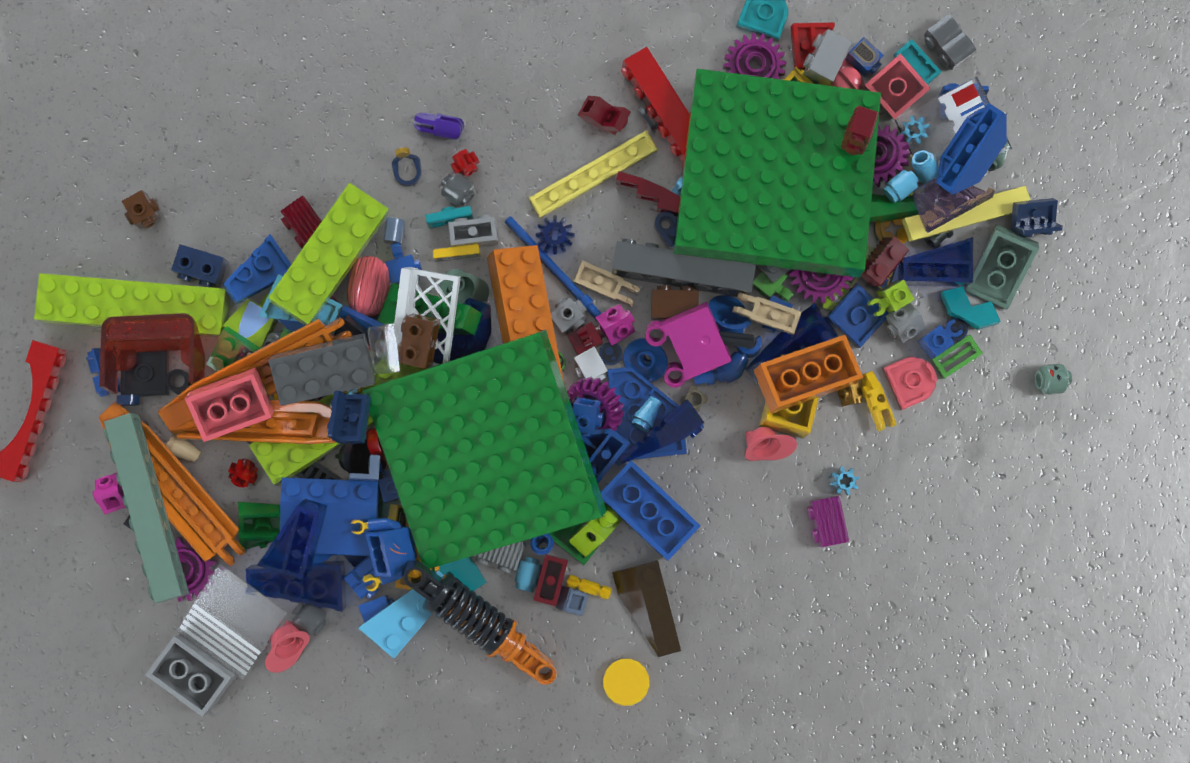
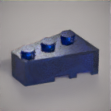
M973 237L903 258L898 264V280H904L907 285L969 286L973 283Z

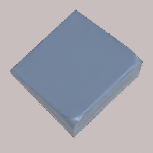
M561 586L555 607L562 611L582 616L589 594L570 587Z

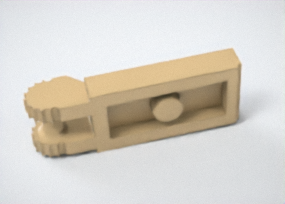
M583 260L573 280V283L629 306H633L634 301L627 296L618 294L621 286L632 293H639L640 291L639 287L624 281V278Z
M738 293L737 298L740 301L754 304L752 311H749L742 307L734 306L732 312L748 317L749 320L792 335L794 334L801 311L758 296L755 298L744 293Z

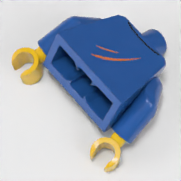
M388 518L370 519L364 523L358 519L352 520L351 524L360 523V529L351 531L352 533L361 534L364 530L369 529V532L365 534L375 576H378L375 578L371 574L365 575L362 579L364 582L373 580V583L365 588L369 591H375L380 583L384 585L401 579L404 576L405 565L412 560H416L417 557L416 545L410 528L401 527L399 522Z

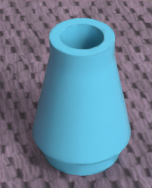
M650 396L632 416L633 421L631 424L647 433L649 429L653 428L662 403Z

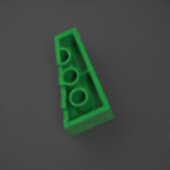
M395 283L391 284L378 322L386 325L385 331L388 333H393L399 291V285ZM425 294L432 305L442 299V297L432 294ZM422 297L415 303V309L420 315L429 309ZM445 301L435 308L442 319L449 315L450 308ZM457 302L453 335H474L482 313L471 306ZM432 311L425 315L427 317L436 318ZM440 325L438 333L447 334L443 326Z

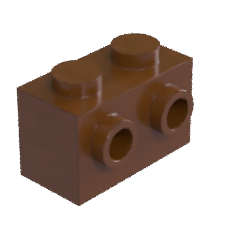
M657 286V290L652 289L651 319H667L698 306L699 291L694 290L693 286H680V290H671V286Z
M414 313L407 315L403 319L401 324V332H403L402 342H399L397 347L398 363L424 369L433 365L440 319Z

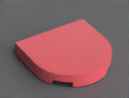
M907 357L882 368L901 410L926 400L935 389L937 382L936 372L929 362L921 358Z

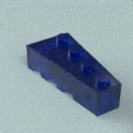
M344 561L250 565L245 569L247 593L290 600V602L310 604L320 608L335 609V611L343 612L346 608V588L343 578L345 576Z

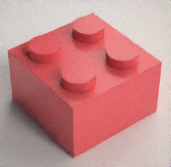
M901 53L865 84L870 91L881 93L880 103L894 119L931 89Z

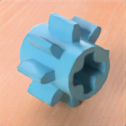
M910 116V122L902 123L906 127L905 131H902L901 134L909 136L907 139L908 143H911L915 138L917 144H921L922 137L929 138V135L926 134V129L931 126L923 124L924 117L921 116L916 121L914 116ZM912 126H918L920 133H914Z
M839 467V474L831 473L835 479L830 485L837 487V494L844 490L846 495H850L849 489H858L857 485H855V480H858L860 477H854L852 474L853 468L845 472L843 467ZM843 475L850 480V482L846 483V486L845 484H840Z

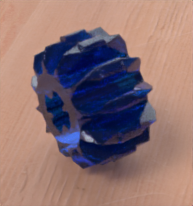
M556 215L553 216V222L551 223L547 217L544 218L546 226L538 224V229L542 232L535 234L536 238L541 239L538 242V246L546 245L544 248L545 253H548L551 248H553V255H557V248H560L565 253L566 248L564 244L571 247L573 243L569 239L575 237V233L568 232L572 229V224L565 225L566 218L564 217L560 222H557ZM553 231H558V235L561 233L557 240H552V236L549 237V235L553 234Z

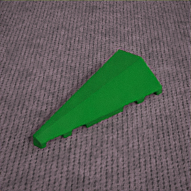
M872 194L869 222L878 220L879 223L906 218L945 208L948 204L946 200L917 197H906L901 202L893 203L886 195Z
M238 502L239 543L245 549V553L247 549L257 546L262 549L267 547L268 543L280 540V504Z

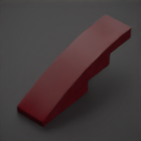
M618 171L616 185L638 189L637 199L658 203L656 212H670L678 217L680 196L644 178Z

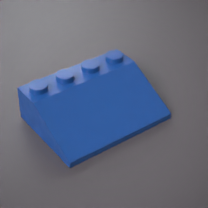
M282 478L280 553L371 556L365 534L369 532V529L364 530L361 534H354L351 531L359 530L360 523L351 524L350 522L354 519H358L363 523L368 522L370 519H378L380 489L378 481Z

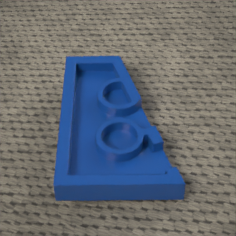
M269 234L264 242L251 253V256L224 282L223 288L234 304L237 305L273 286L278 274L284 276L292 264L271 234Z

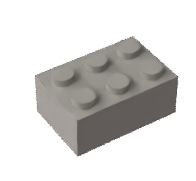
M181 634L173 636L146 673L148 678L202 717L212 711L237 676Z

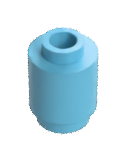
M921 150L913 155L912 167L919 181L923 184L936 181L937 177H939V166L933 154L926 150Z
M902 170L886 183L883 192L891 202H901L918 188L917 182L919 180L911 170L909 172Z
M526 556L525 561L520 560L515 577V588L528 592L534 591L542 569V565L538 564V559Z

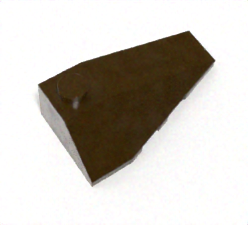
M658 560L612 572L618 596L658 657L680 652L681 647Z

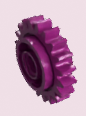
M753 33L751 40L746 35H743L742 43L737 39L734 41L736 48L728 47L730 54H725L724 60L728 63L723 65V69L729 70L728 73L781 79L779 76H784L786 73L781 68L785 67L787 62L781 60L785 55L784 52L777 53L780 44L771 45L773 38L765 42L764 34L758 40L755 33ZM756 61L760 64V68L752 69L749 63Z
M879 124L876 154L883 153L881 158L875 159L873 181H875L877 188L880 187L881 181H884L886 184L889 178H894L896 173L904 170L902 166H909V162L905 158L911 157L910 152L907 150L909 149L908 142H904V135L898 136L899 133L896 128L890 132L888 125L881 131Z
M796 269L788 274L789 277L796 278L791 282V286H799L795 293L799 294L803 291L805 293L803 300L811 296L812 304L816 302L817 298H820L821 304H824L826 297L831 302H834V294L842 297L843 293L840 288L848 290L849 286L845 281L849 282L853 279L850 276L827 274L826 277L820 278L815 272Z
M177 537L176 548L181 565L185 562L190 567L189 573L185 576L189 590L186 598L188 601H193V594L197 598H201V589L209 592L210 588L207 586V583L213 584L216 582L211 578V575L218 574V571L212 569V566L217 565L218 561H211L209 559L205 562L186 539L184 543L182 537ZM185 596L177 598L178 602H182Z

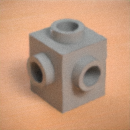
M571 297L560 300L555 305L556 309L551 312L552 320L562 333L566 335L572 330L575 331L585 325L584 320L588 318L584 313L587 309L579 299L575 301Z
M911 303L886 315L888 322L886 328L893 338L897 337L902 343H905L926 329L921 313Z

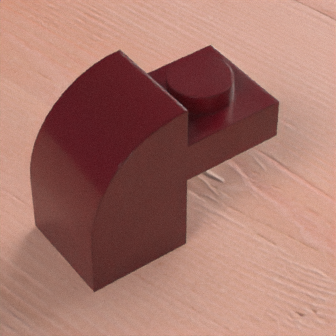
M587 96L578 116L592 126L606 133L616 135L617 132H621L627 125L631 111L625 107L612 106L599 96Z

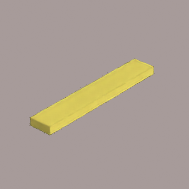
M646 130L529 197V201L541 219L616 176L618 171L623 172L656 153L658 148Z
M1026 186L908 217L903 219L902 222L908 240L912 242L1012 214L1013 202L1029 201L1030 197Z

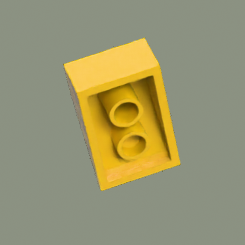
M819 397L773 414L770 413L765 401L759 426L769 427L772 430L803 439L811 433Z

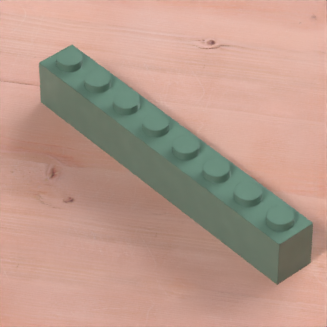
M128 413L104 421V435L107 441L110 442L112 449L110 456L113 463L116 464L118 471L116 478L124 492L123 503L129 510L131 517L129 525L132 531L135 532L137 539L135 546L143 560L142 571L145 577L148 578L150 585L148 587L149 596L154 600V603H164L188 595L189 590L140 416Z

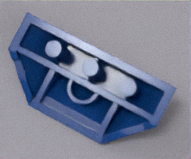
M988 103L984 108L967 116L941 155L939 177H937L936 183L951 194L958 193L979 183L1007 143V114Z
M611 428L597 429L594 435L582 436L597 484L630 444L629 441Z

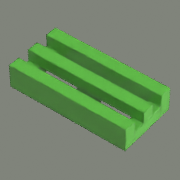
M968 335L930 361L936 366L941 377L945 379L982 355L983 352L972 336ZM966 342L970 343L968 347L942 364L939 362L940 359ZM974 349V354L950 370L945 371L944 368Z

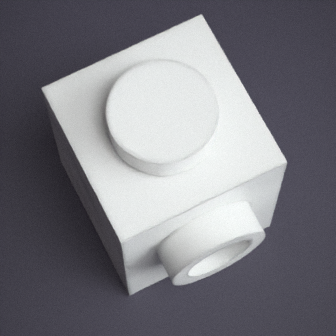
M595 347L574 357V361L578 366L575 371L579 379H586L591 376L594 380L596 378H600L601 381L606 379L605 374L608 370Z

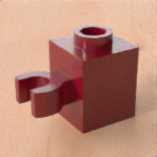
M592 322L567 335L577 356L592 347L597 348L603 344L602 338L604 334L599 325L594 327Z

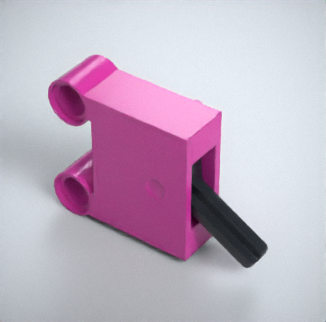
M707 302L663 321H652L646 327L645 337L650 345H662L666 340V336L669 335L681 364L679 362L669 363L664 373L666 384L673 388L680 387L688 379L731 362V355L727 346L752 348L754 345L753 334L720 331ZM659 329L663 334L659 338H654L650 335V331ZM675 370L680 372L681 376L678 379H672L668 374Z

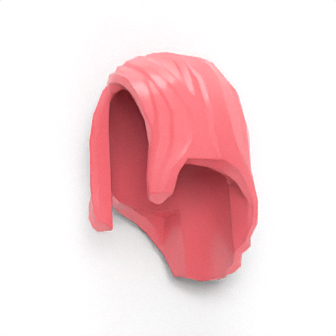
M373 256L358 258L352 266L347 285V303L349 307L370 318L382 311L391 287L388 267L379 258Z

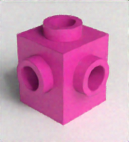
M620 304L595 317L611 345L636 332L632 325L635 320L629 310L624 311Z
M117 473L95 480V490L92 491L93 498L99 504L104 514L126 508L123 503L124 492L116 478Z

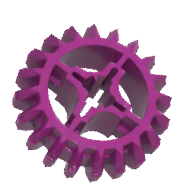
M591 376L586 379H580L570 386L567 394L572 409L578 397L601 401L600 414H603L601 428L597 429L611 428L616 431L617 427L622 423V417L625 412L621 409L624 403L618 401L621 395L614 393L615 388L610 389L608 387V381L602 384L600 378L594 380Z

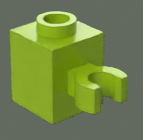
M895 280L878 290L876 293L879 298L871 299L867 304L871 306L877 303L879 309L873 315L880 316L885 310L887 312L897 311L915 299L904 280Z

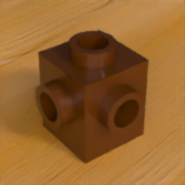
M143 190L122 200L127 210L124 213L125 217L131 225H135L140 229H147L154 226L156 220L161 218L157 212L160 210L158 203L154 198L150 199L149 195Z

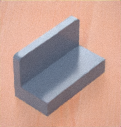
M370 455L368 474L350 473L349 480L378 481L380 456Z

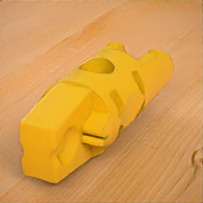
M870 371L862 374L863 378L860 380L862 393L876 429L882 431L885 429V425L889 427L896 426V420L883 387L877 380L874 372Z

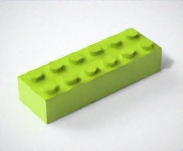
M349 182L268 297L270 303L303 325L315 321L388 216L389 208Z

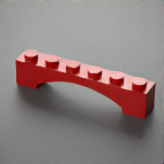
M32 340L25 362L30 364L32 373L31 401L25 420L18 433L0 451V478L22 483V480L27 477L29 472V466L27 465L30 457L36 451L37 445L35 442L37 436L43 430L45 412L47 413L51 407L52 400L50 397L52 391L58 386L59 377L57 376L60 368H63L65 365L66 350Z

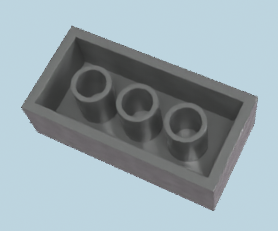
M365 333L272 354L268 360L281 406L334 394V391L344 392L374 385L376 382V375Z

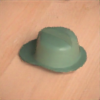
M453 269L445 273L461 277L458 303L477 309L487 301L490 293L489 287L484 280L461 269ZM444 280L440 283V288L445 295L452 292L453 281Z

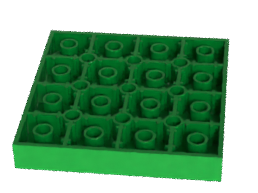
M697 69L693 85L673 254L860 278L866 264L879 116L872 138L863 154H849L845 149L841 148L847 124L855 108L862 106L879 113L881 93Z
M546 330L363 390L364 394L371 397L369 411L421 562L429 569L598 519L607 512Z

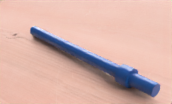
M511 216L505 220L506 225L526 246L538 245ZM538 245L541 262L577 300L579 299L583 303L587 311L596 320L595 317L602 313L592 303L591 297L588 294L585 295Z

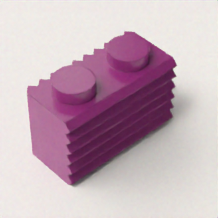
M840 496L810 501L807 512L809 520H814L815 529L812 530L814 543H818L819 547H826L849 542Z

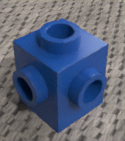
M578 397L574 402L573 412L581 436L594 435L597 428H601L603 414H600L601 401Z

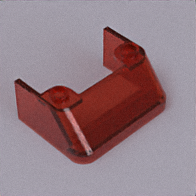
M186 313L107 318L101 326L99 386L111 394H117L118 371L130 370L135 365L136 352L181 350V360L189 367V383L193 384L205 378V352L196 320Z

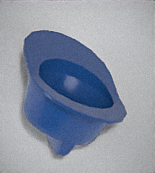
M719 295L712 298L709 302V307L719 330L744 333L752 321L748 317L732 312L734 306L745 309L741 301L728 295Z

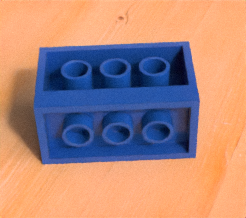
M632 460L600 492L603 501L667 561L701 526Z

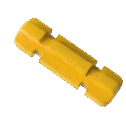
M574 575L568 576L567 587L578 588L579 591L594 596L597 594L600 595V598L609 599L612 591L610 587L605 585L599 586V583L583 578L578 579L579 577Z

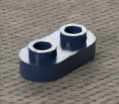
M662 212L655 219V230L667 247H674L678 219L670 212ZM663 221H668L670 223V227L663 228L661 223Z

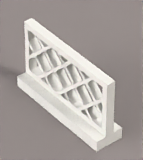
M413 267L401 268L390 354L391 363L399 364L397 347L399 342H402L403 332H401V324L407 315L413 313L420 315L415 309V303L421 297L429 307L421 315L425 316L432 311L435 317L440 319V325L447 332L446 338L443 341L439 342L437 339L435 350L439 348L444 355L443 363L450 361L460 276L419 270ZM419 275L427 276L432 283V286L424 292L418 285ZM444 280L453 281L452 292L448 295H445L438 285ZM433 288L442 297L434 305L425 295ZM445 301L450 311L449 315L442 319L435 308ZM433 361V365L431 367L439 364Z

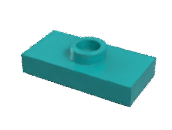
M912 39L893 55L896 58L901 53L927 85L942 73Z
M471 206L460 208L445 207L441 209V212L425 215L430 229L449 225L448 222H454V219L458 218L474 219Z

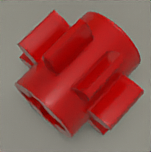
M464 149L452 157L454 162L451 164V167L455 173H461L463 176L469 177L478 171L476 165L480 162L474 151L469 153L467 149Z
M238 459L237 464L231 463L228 470L230 472L228 478L237 487H248L249 483L255 484L258 474H256L258 468L249 459Z

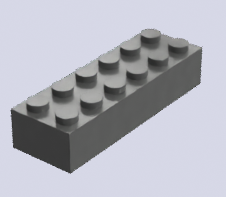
M622 239V242L617 241L612 274L622 278L674 287L693 286L694 290L737 297L738 293L750 295L752 292L756 264L673 254L674 247H668L667 250L659 248V245L654 243H645V246L638 245L636 241L631 239Z

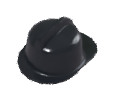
M365 439V443H346L341 447L339 453L335 454V458L338 459L344 471H347L349 474H368V460L371 453L367 446V439ZM380 460L379 463H382L383 469H385V468H386V463H385V461H384V460Z

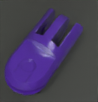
M418 113L414 117L415 129L432 133L437 137L458 139L464 129V121L453 116L437 113V115Z

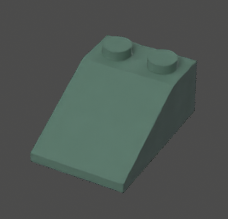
M996 224L965 291L1008 309L1039 250V242L1028 237H1022L1019 233Z

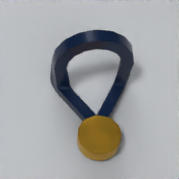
M407 147L398 148L395 150L396 158L392 161L395 179L403 186L415 185L421 178L420 158L410 154V149ZM404 157L412 159L417 170L416 176L410 181L402 180L398 174V162Z

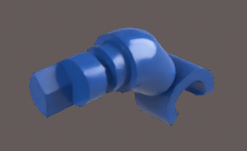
M759 335L755 338L756 346L754 348L737 347L738 352H733L731 362L719 366L715 370H710L693 377L695 385L706 383L709 386L715 384V381L718 380L719 383L725 381L726 383H731L738 380L749 361L747 358H753L759 354L762 346L761 336Z

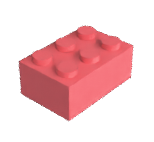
M256 367L189 391L185 397L203 442L272 418L274 408Z

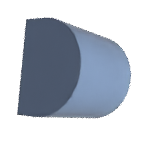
M392 217L386 218L385 243L394 244L400 242L402 244L404 220Z

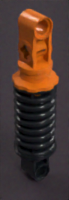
M412 560L405 565L404 581L409 587L426 598L422 606L425 611L435 612L438 619L444 617L443 621L445 624L451 623L450 626L453 630L458 629V633L460 635L465 634L467 640L472 639L474 645L480 644V650L485 652L488 657H494L496 654H499L503 661L506 663L511 661L517 668L529 674L543 685L551 684L556 679L557 673L553 660L542 653L534 644L526 641L525 634L515 630L516 620L506 618L503 612H498L495 606H491L488 601H484L483 597L470 590L467 585H463L450 571L440 577L418 560ZM412 570L421 572L418 578H412L408 574ZM543 667H549L551 669L546 674H542L539 672L540 669Z

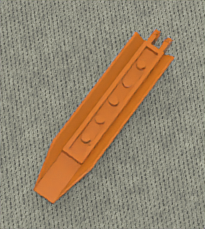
M338 318L325 326L320 319H317L193 383L158 410V414L169 431L197 427L185 400L189 391L256 367L268 396L277 393L268 361L272 354L350 337L352 334L347 330L332 338L330 333L342 327L345 323L344 320Z
M270 400L274 408L272 418L211 439L295 444L337 443L328 437L327 424L331 416V406L316 401H301L281 406L279 400ZM197 427L170 431L177 434L176 438L202 439Z
M115 401L99 416L103 430L105 429L104 421L131 412L123 406L116 404ZM141 421L169 521L205 562L218 554L228 565L232 566L235 560L224 548L229 544L238 555L242 556L245 553L242 545L234 539L240 529L153 430Z

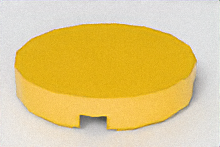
M621 658L613 662L606 669L603 677V687L607 696L614 703L622 706L634 705L640 702L646 696L650 686L646 668L639 661L631 658Z

